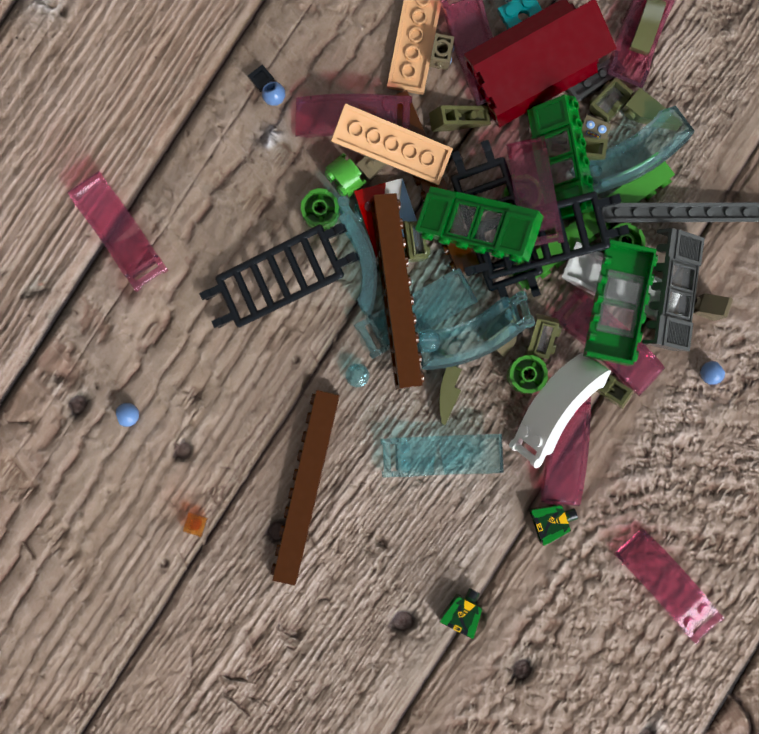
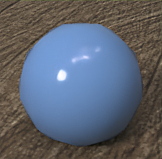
M269 82L262 89V98L268 105L278 106L285 99V89L278 82Z
M709 361L702 366L700 375L705 383L716 385L725 378V371L718 362Z
M131 403L119 405L116 408L119 424L123 427L134 425L139 419L138 408Z

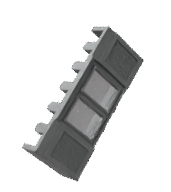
M674 228L657 229V233L667 236L668 241L667 244H658L656 247L657 252L666 253L665 263H657L654 267L655 271L663 272L662 282H654L651 285L652 290L661 291L660 300L651 301L648 305L649 309L658 310L657 321H647L646 323L647 328L656 329L654 340H642V344L671 351H690L695 296L705 238Z

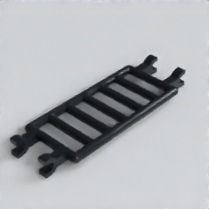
M489 140L481 142L487 162L470 169H465L459 151L451 153L458 173L450 178L455 192L477 195L506 184L509 195L497 199V201L521 206L506 159L504 157L495 159ZM500 166L503 177L462 191L459 180ZM459 204L469 232L473 221L472 217L475 215L477 208L469 210L468 206ZM495 226L483 229L484 233L494 230ZM535 245L531 254L532 261L539 259ZM475 252L479 264L484 263L482 254ZM503 259L492 263L493 270L505 267ZM542 266L497 282H493V279H488L486 271L482 272L487 289L489 291L498 289L504 308L512 305L506 286L523 280H528L533 297L541 295L535 276L543 273Z
M593 191L530 208L538 210L541 214L549 211L553 212L563 253L551 256L542 221L538 238L543 258L532 261L530 257L529 262L524 261L522 264L513 266L510 257L503 256L505 268L494 271L490 254L485 251V254H482L484 263L464 268L466 276L486 271L488 279H495L609 249L611 246L610 238L629 234L628 225L607 230L602 212L603 207L620 204V194L599 199L598 193ZM590 200L602 241L594 245L589 243L579 204ZM571 205L582 248L570 250L560 208ZM501 217L480 222L475 239L486 241L483 229L495 226L497 231Z
M339 223L327 231L319 224L217 275L215 280L218 285L199 293L202 300H210L221 293L230 313L211 321L214 328H221L232 321L240 328L343 278L342 268L360 260L357 252H352L338 260L329 239L347 232L345 224ZM318 234L335 271L334 274L328 277H324L308 241V238ZM300 242L318 280L309 286L291 249L292 246ZM284 251L301 289L293 294L290 293L274 255ZM266 259L284 297L276 302L273 301L257 265ZM251 268L267 304L266 307L258 311L241 274L242 271ZM234 276L250 311V314L243 318L240 317L224 281Z

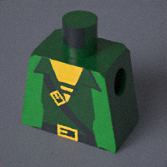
M561 504L529 509L540 544L543 546L569 533L571 529L568 522L578 519L575 508L564 511Z
M469 588L465 597L456 594L440 615L439 622L473 639L482 613V607L475 603L480 593Z

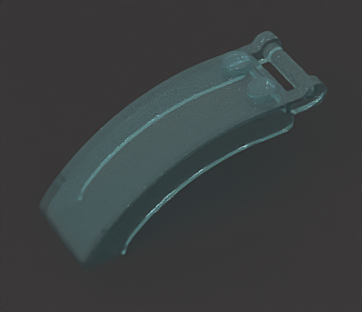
M673 106L658 111L656 117L639 132L627 140L608 148L604 160H589L590 175L595 184L593 185V190L601 193L627 184L655 169L677 152L694 134V129L679 109ZM572 166L570 173L573 177H576L574 166Z
M341 196L338 199L341 214L339 220L347 228L345 234L360 257L359 261L362 269V289L360 297L357 298L358 306L367 319H369L373 313L377 295L376 259L370 239L362 226V218L357 211L353 213L349 206V199L346 196Z
M460 268L412 294L414 298L412 311L416 315L415 332L419 335L478 302ZM385 309L354 325L356 331L359 330L370 351L371 359L390 350ZM368 324L381 345L379 349L376 348L365 327Z
M519 291L511 298L502 297L483 313L461 324L438 330L428 329L419 337V343L417 344L418 351H420L422 357V369L448 368L479 359L499 349L524 329L533 327L535 320L530 314L526 292ZM518 304H520V308L523 315V318L521 320L517 310Z
M502 434L380 439L381 444H383V478L504 473ZM390 444H395L396 471H391Z

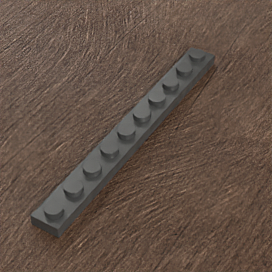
M759 202L620 203L602 208L605 223L759 222Z

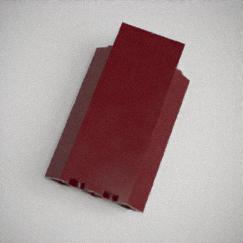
M559 0L464 53L466 67L476 79L478 92L488 104L491 118L500 128L527 113V110L552 99L598 73V59L617 48L596 0H591L578 8H575L573 3H569L567 0Z

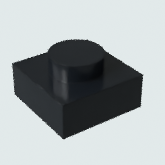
M263 64L248 75V78L259 92H262L263 87L267 83L275 81Z

